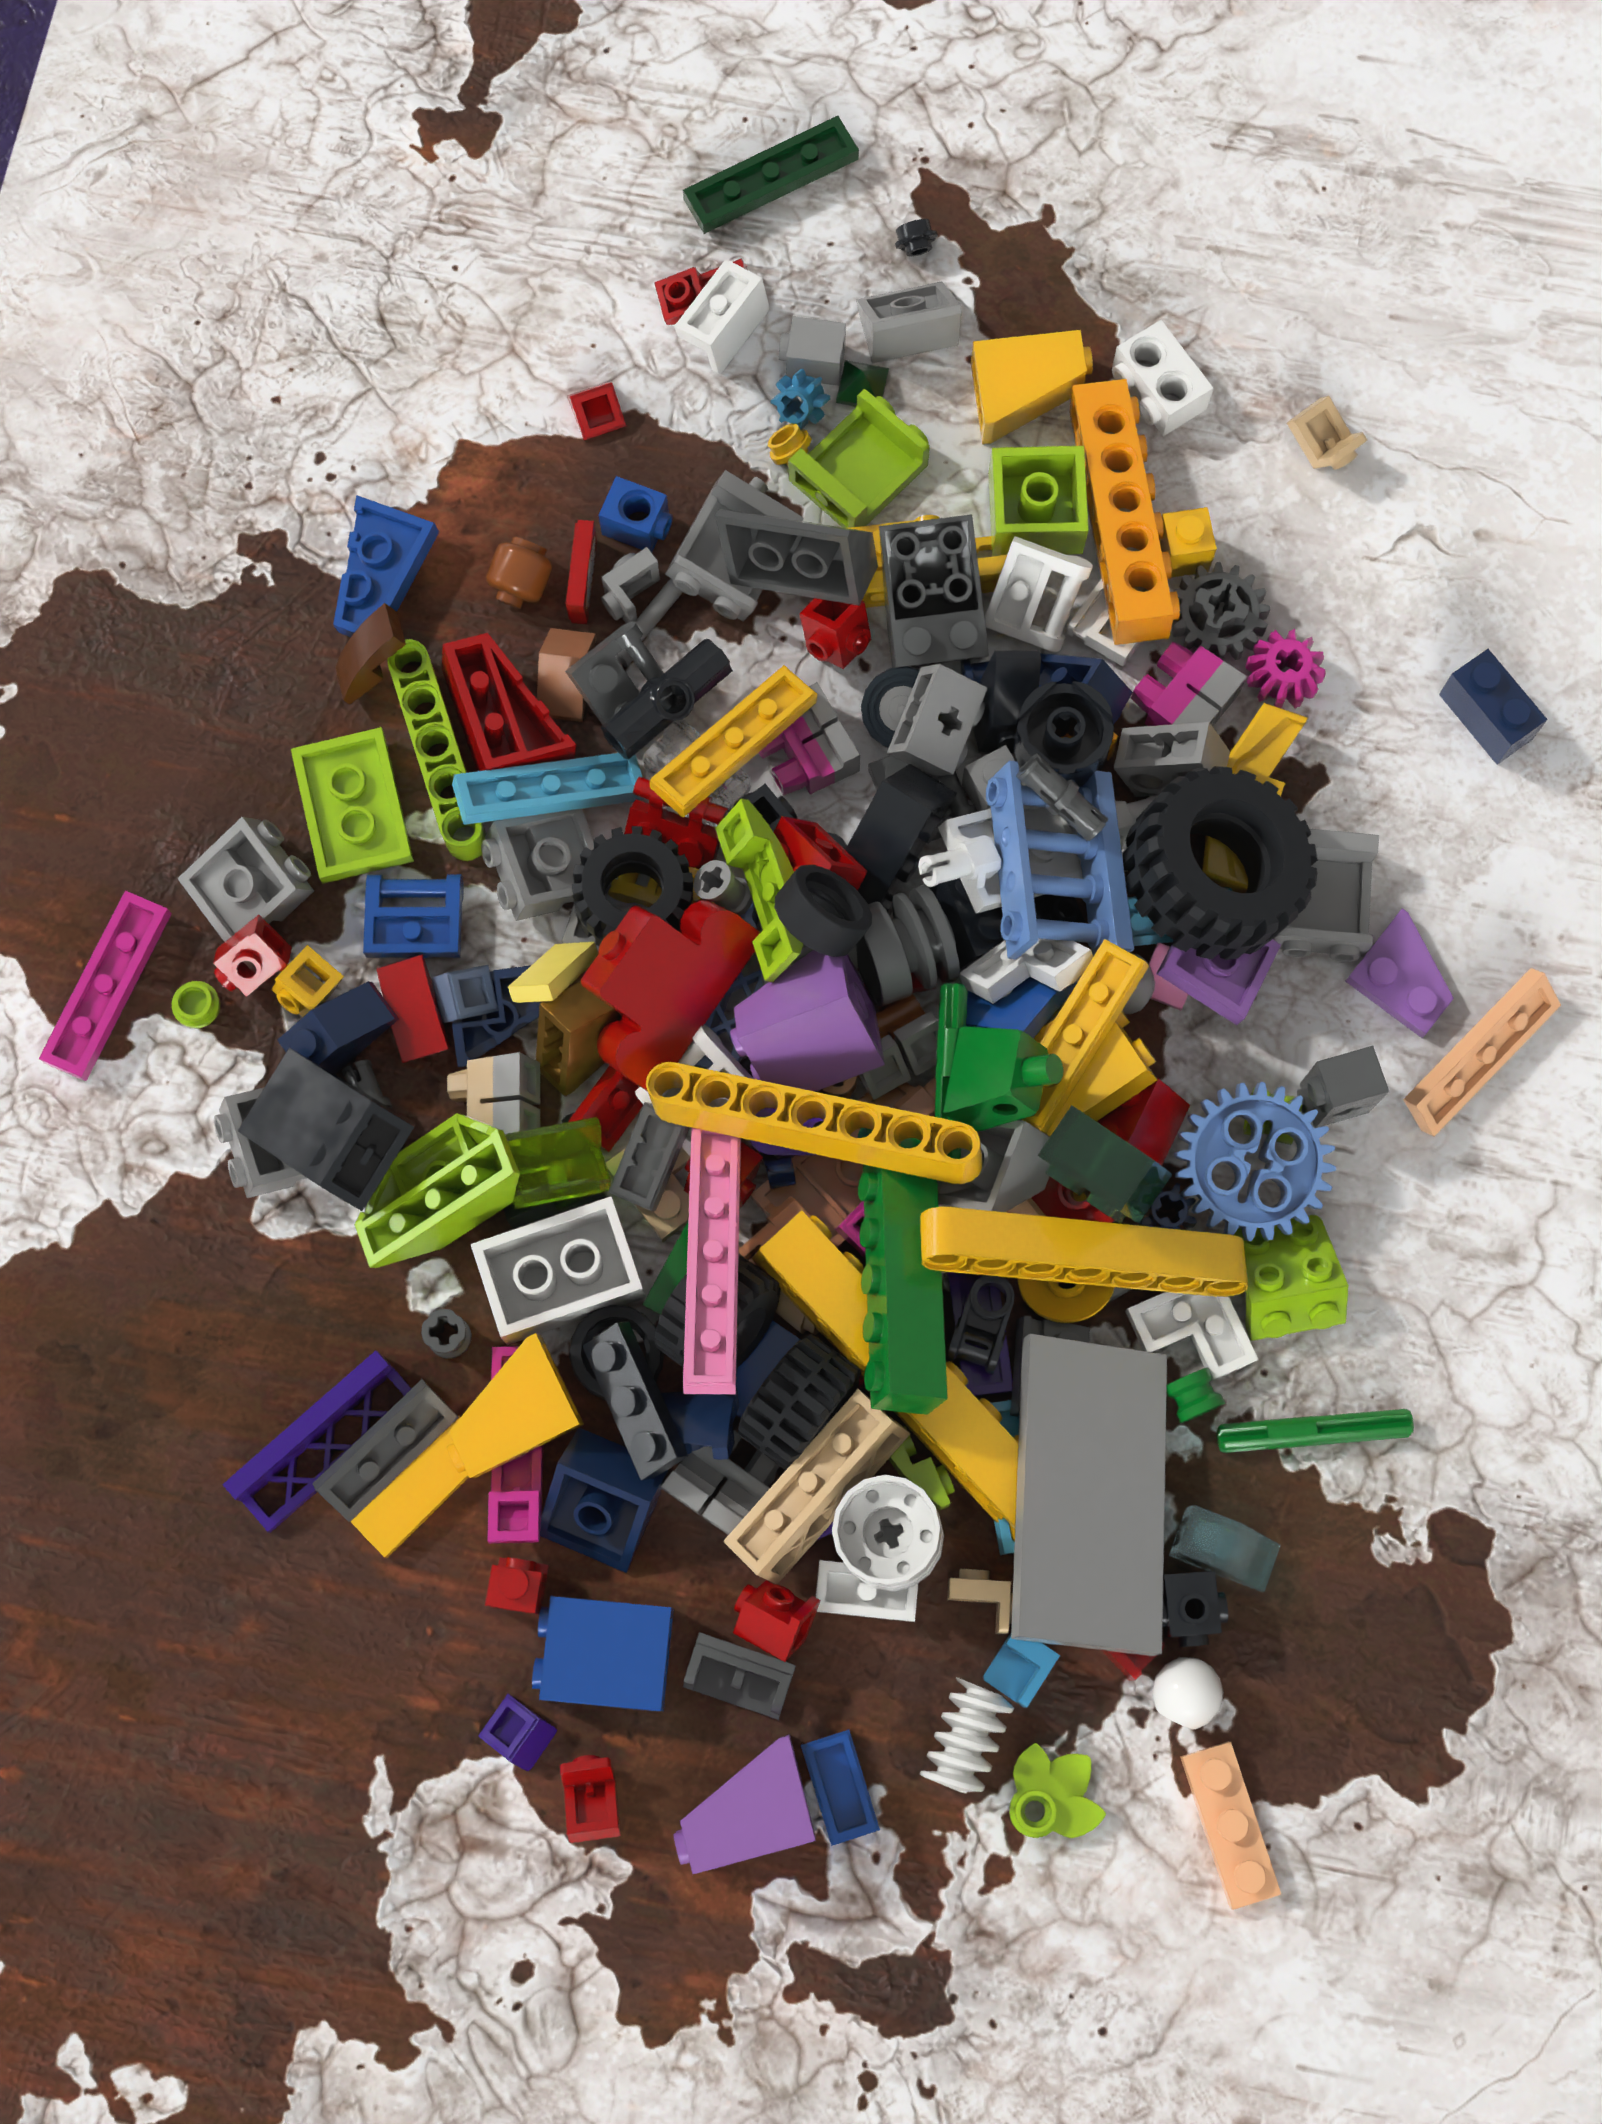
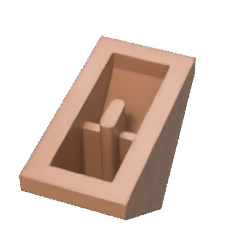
M550 628L539 651L537 700H541L549 709V715L552 719L583 722L586 701L565 671L595 648V633Z

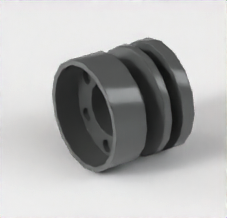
M926 885L912 888L909 895L910 899L904 893L893 895L892 919L880 902L868 904L872 913V925L856 944L857 966L865 986L878 1006L883 1007L910 997L913 991L911 973H914L925 989L936 987L937 976L944 983L957 980L959 977V959L951 925L934 893Z

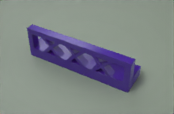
M375 1350L222 1485L235 1500L243 1502L265 1530L271 1533L317 1492L312 1483L352 1446L334 1444L335 1424L344 1416L363 1417L362 1437L370 1429L371 1417L382 1418L388 1412L371 1411L373 1391L389 1378L404 1396L412 1388L387 1359ZM364 1400V1410H352ZM327 1432L326 1443H315ZM307 1449L325 1450L323 1471L315 1478L296 1477L297 1459ZM333 1450L344 1451L332 1462ZM289 1465L288 1477L277 1476ZM269 1482L287 1483L285 1504L269 1516L253 1496ZM295 1484H307L294 1495Z

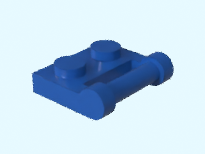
M447 874L446 879H383V875H367L363 944L365 957L411 958L423 954L424 958H461L462 902L464 896L462 874ZM384 898H445V907H382Z

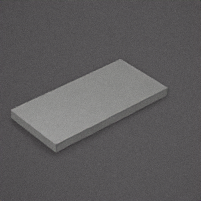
M1029 1334L1022 1338L1011 1639L1147 1656L1162 1654L1167 1392L1166 1354Z

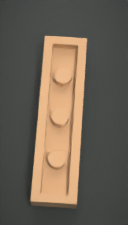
M1530 968L1403 1099L1421 1131L1435 1136L1561 1006L1545 973Z

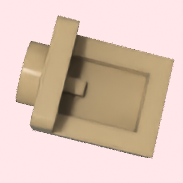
M1330 396L1319 398L1287 422L1288 427L1313 469L1332 466L1336 470L1345 466L1357 457L1358 454L1355 449L1367 441L1363 432L1351 434Z
M960 1569L959 1578L948 1579L947 1600L997 1603L995 1633H1009V1624H1012L1013 1600L1010 1581L989 1580L990 1571L976 1569Z

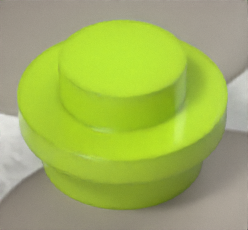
M191 981L182 985L175 992L172 999V1012L182 1025L189 1028H202L211 1024L218 1016L221 1005L220 998L211 985L202 981Z

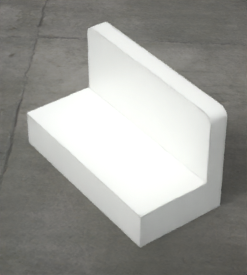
M725 259L674 326L679 338L707 352L711 369L718 374L724 371L769 311L770 307L762 277Z

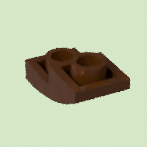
M385 603L359 626L339 656L336 672L343 700L349 705L384 679L380 664L406 645L398 613Z

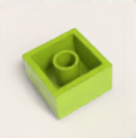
M1084 446L992 448L988 471L992 556L1007 555L1014 536L1065 555L1083 554L1089 531Z

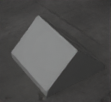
M942 281L856 299L872 364L957 346L959 344L962 316L961 304Z

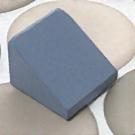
M489 965L447 972L432 978L442 1023L499 1011Z

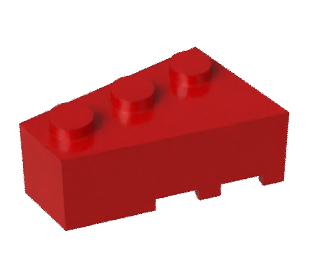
M488 633L443 644L441 669L477 771L574 759L576 751L575 742L568 734L565 735L550 717L549 709L541 700L538 701L524 684L522 675Z

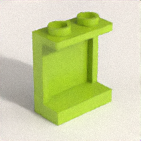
M863 389L857 395V406L817 446L808 454L800 448L788 460L789 481L842 528L867 526L928 466L930 445L927 437L918 427L912 424L908 426L896 416L893 407L887 400L881 396L874 397L866 389Z

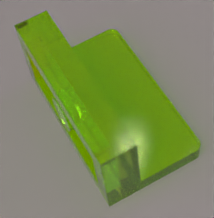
M594 1117L505 1134L520 1173L513 1200L515 1209L609 1191L611 1178L601 1151V1125L598 1118Z

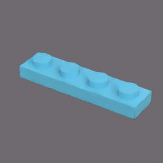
M619 753L461 773L455 774L452 782L464 825L634 802L636 799L644 800V798L633 794L638 777L643 778L636 754L630 759H624Z

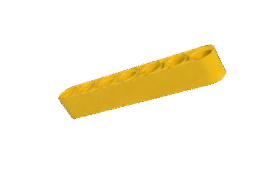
M676 1062L658 1064L649 1072L646 1078V1088L655 1113L661 1120L668 1123L952 1184L969 1183L978 1177L982 1170L983 1160L978 1133L972 1126L962 1122ZM669 1089H681V1091L675 1096H662L663 1093ZM715 1099H729L723 1106H709ZM761 1109H776L771 1116H755ZM811 1118H821L824 1120L823 1123L814 1128L803 1126ZM859 1128L873 1130L872 1133L863 1138L850 1136L852 1132ZM908 1138L921 1140V1143L913 1148L899 1146V1143ZM957 1148H964L970 1151V1154L961 1159H953L947 1156L949 1152Z
M956 1207L931 1208L925 1210L920 1215L922 1265L930 1270L1215 1297L1235 1296L1242 1294L1249 1288L1244 1240L1235 1235Z

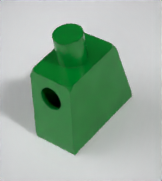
M960 1027L943 1113L954 1121L972 1126L977 1132L1034 1116L1040 1107L1043 1085L1058 1084L1062 1080V1061L1056 1054H1048L1046 1047L1024 1031L1018 1029Z

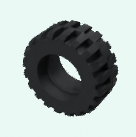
M1214 766L1210 771L1207 768H1198L1189 771L1184 777L1178 776L1136 818V823L1130 828L1125 840L1128 848L1123 852L1124 870L1130 871L1125 878L1128 893L1135 894L1138 899L1134 904L1142 918L1146 915L1154 924L1151 929L1161 938L1166 934L1174 940L1173 946L1184 952L1193 948L1196 950V956L1213 959L1220 954V958L1228 960L1239 958L1244 953L1252 954L1258 951L1298 917V914L1307 907L1312 898L1311 890L1316 886L1317 868L1311 866L1318 861L1315 844H1309L1308 842L1311 831L1306 820H1299L1295 814L1298 808L1290 798L1285 801L1277 794L1279 788L1269 781H1266L1264 784L1256 781V775L1247 771L1240 770L1237 774H1232V768ZM1190 834L1210 836L1228 846L1244 866L1248 877L1249 893L1233 892L1213 882L1201 870L1194 858L1190 844Z

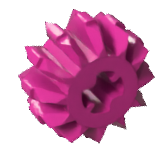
M1295 629L1289 631L1286 639L1275 630L1270 633L1268 642L1260 639L1254 645L1252 650L1254 655L1248 657L1245 667L1246 670L1251 672L1247 679L1248 687L1261 688L1257 696L1259 702L1266 700L1270 696L1275 698L1274 706L1282 708L1287 699L1296 709L1301 706L1304 700L1303 697L1311 699L1316 696L1319 690L1317 684L1323 682L1326 671L1319 666L1324 660L1323 652L1310 651L1314 643L1312 637L1305 639L1301 643L1296 640L1297 633ZM1285 667L1290 668V669H1288L1285 673H1284L1283 671H1281V670H1283Z

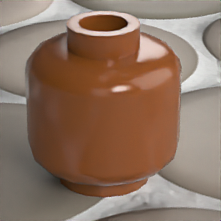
M514 536L511 543H500L496 548L486 575L488 585L497 590L495 599L518 609H521L523 601L529 603L540 601L553 567L549 558L545 557L547 549Z

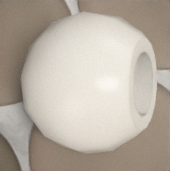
M1179 1657L1167 1663L1155 1676L1152 1696L1156 1710L1160 1714L1187 1728L1198 1729L1208 1724L1221 1710L1224 1692L1219 1676L1210 1665L1196 1658Z

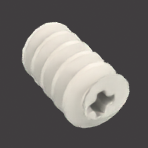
M956 1677L957 1681L967 1691L966 1693H950L949 1699L960 1710L959 1712L942 1713L941 1718L952 1727V1731L935 1732V1739L945 1747L944 1752L928 1751L927 1757L938 1768L937 1771H921L920 1775L965 1794L967 1792H982L985 1785L974 1773L990 1772L992 1765L981 1754L982 1752H998L1000 1747L988 1736L989 1732L1004 1733L1007 1729L996 1717V1713H1012L1014 1707L1002 1695Z

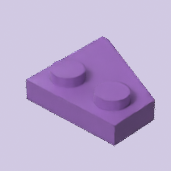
M1403 908L1345 981L1421 1038L1427 1034L1454 999L1409 913Z

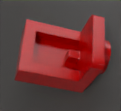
M584 1755L575 1758L572 1762L561 1764L560 1776L564 1786L566 1827L569 1843L621 1836L617 1784L611 1759L609 1757L600 1758L595 1755Z

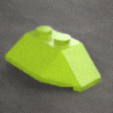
M456 1113L397 1154L368 1201L365 1212H360L354 1224L370 1268H379L443 1249L513 1203L520 1173L503 1130L466 1115Z

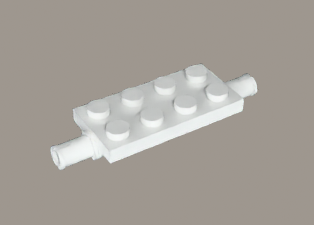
M1153 795L1128 804L1125 801L1115 800L1122 859L1123 852L1128 848L1125 840L1130 828L1136 823V818L1157 796ZM1023 805L1026 829L1077 835V831L1058 814L1052 815L1045 807ZM991 808L945 820L938 829L948 851L921 857L918 865L920 875L933 872L932 876L925 877L922 880L926 886L933 887L939 883L960 878L976 914L1002 907L998 871L1001 869V858L995 847ZM1028 849L1031 874L1083 879L1081 860L1077 854ZM1034 894V898L1044 894Z

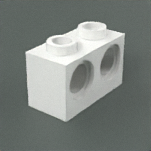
M1162 320L1154 323L1116 348L1112 365L1114 380L1127 379L1130 394L1138 399L1142 418L1147 424L1155 425L1162 436L1167 435L1207 410L1213 386ZM1146 360L1151 362L1154 366L1145 367L1140 365L1137 361ZM1173 394L1177 396L1180 400L1170 401L1167 400L1163 395Z

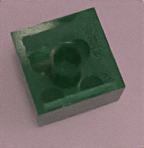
M1072 1105L1037 1155L1050 1164L1045 1172L1047 1175L1079 1196L1082 1195L1085 1189L1089 1190L1091 1194L1086 1201L1120 1224L1126 1216L1140 1223L1172 1176L1169 1171L1155 1160Z

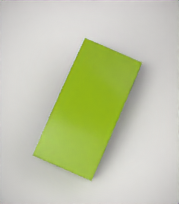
M909 1435L888 1460L902 1478L908 1479L926 1492L936 1509L940 1511L949 1507L951 1503L947 1495L954 1493L955 1490L943 1464L935 1467L931 1457L912 1465L909 1457L917 1453Z

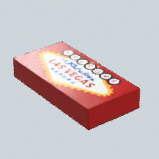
M578 520L575 523L566 596L569 620L575 624H588L597 549L594 521Z

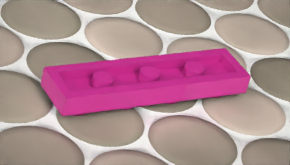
M128 891L124 892L39 1057L40 1061L87 1081L172 914L167 908Z

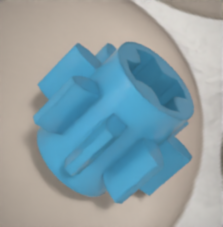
M800 369L793 375L792 379L785 375L776 383L781 393H778L770 401L771 404L777 406L781 423L787 421L797 424L800 429H803L809 420L817 424L825 416L820 407L824 406L831 398L830 395L824 394L821 377L815 379L811 376H806L804 369Z

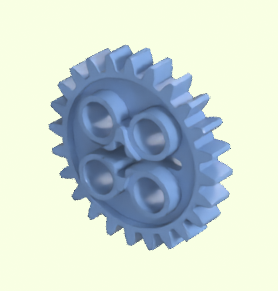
M1259 1082L1254 1089L1253 1095H1250L1245 1083H1240L1236 1085L1234 1099L1223 1088L1217 1091L1220 1105L1216 1106L1208 1099L1200 1102L1206 1114L1204 1118L1196 1114L1188 1115L1187 1119L1195 1128V1131L1180 1132L1178 1134V1137L1189 1144L1188 1150L1174 1153L1175 1158L1187 1161V1168L1176 1172L1175 1177L1189 1179L1191 1183L1180 1194L1183 1197L1196 1195L1199 1199L1191 1210L1193 1214H1198L1205 1210L1211 1212L1207 1220V1227L1213 1228L1222 1220L1225 1221L1224 1234L1234 1235L1238 1227H1242L1244 1241H1252L1256 1229L1259 1228L1264 1240H1273L1275 1225L1278 1226L1283 1234H1292L1290 1219L1294 1218L1301 1224L1309 1223L1310 1220L1304 1208L1308 1206L1313 1209H1322L1323 1204L1315 1196L1316 1191L1332 1190V1186L1323 1181L1321 1177L1322 1173L1336 1171V1166L1323 1162V1155L1334 1151L1335 1146L1321 1145L1319 1138L1325 1135L1329 1128L1328 1126L1313 1128L1311 1122L1317 1116L1318 1111L1314 1109L1302 1114L1299 1111L1303 1101L1301 1095L1296 1096L1288 1103L1285 1102V1087L1283 1086L1277 1087L1271 1096H1267L1265 1082ZM1234 1117H1242L1250 1125L1251 1136L1244 1144L1235 1142L1229 1135V1123ZM1268 1120L1272 1123V1127L1258 1156L1260 1161L1265 1162L1264 1169L1253 1171L1249 1180L1246 1200L1244 1203H1240L1237 1197L1251 1169V1164L1244 1161V1157L1257 1151L1262 1136L1263 1124ZM1281 1134H1288L1296 1142L1297 1151L1294 1158L1290 1161L1281 1159L1275 1151V1141ZM1219 1162L1228 1164L1234 1171V1183L1227 1190L1218 1188L1212 1180V1170ZM1266 1179L1274 1181L1280 1188V1200L1273 1207L1264 1205L1259 1199V1187Z

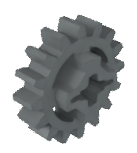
M1216 562L1212 573H1208L1200 565L1197 566L1194 579L1184 575L1179 585L1180 589H1174L1179 598L1180 617L1177 620H1173L1176 623L1171 632L1172 636L1180 637L1184 635L1186 639L1183 647L1190 650L1194 646L1199 648L1201 645L1222 660L1225 653L1228 652L1236 661L1239 660L1244 651L1243 646L1252 651L1254 645L1259 641L1257 636H1263L1268 623L1264 620L1267 619L1270 612L1269 605L1260 604L1266 595L1265 588L1252 589L1255 580L1253 574L1242 579L1238 577L1240 566L1234 565L1230 573L1223 572L1221 562ZM1224 602L1225 605L1222 610L1224 613L1219 617L1218 622L1214 624L1215 609L1218 610L1220 603Z

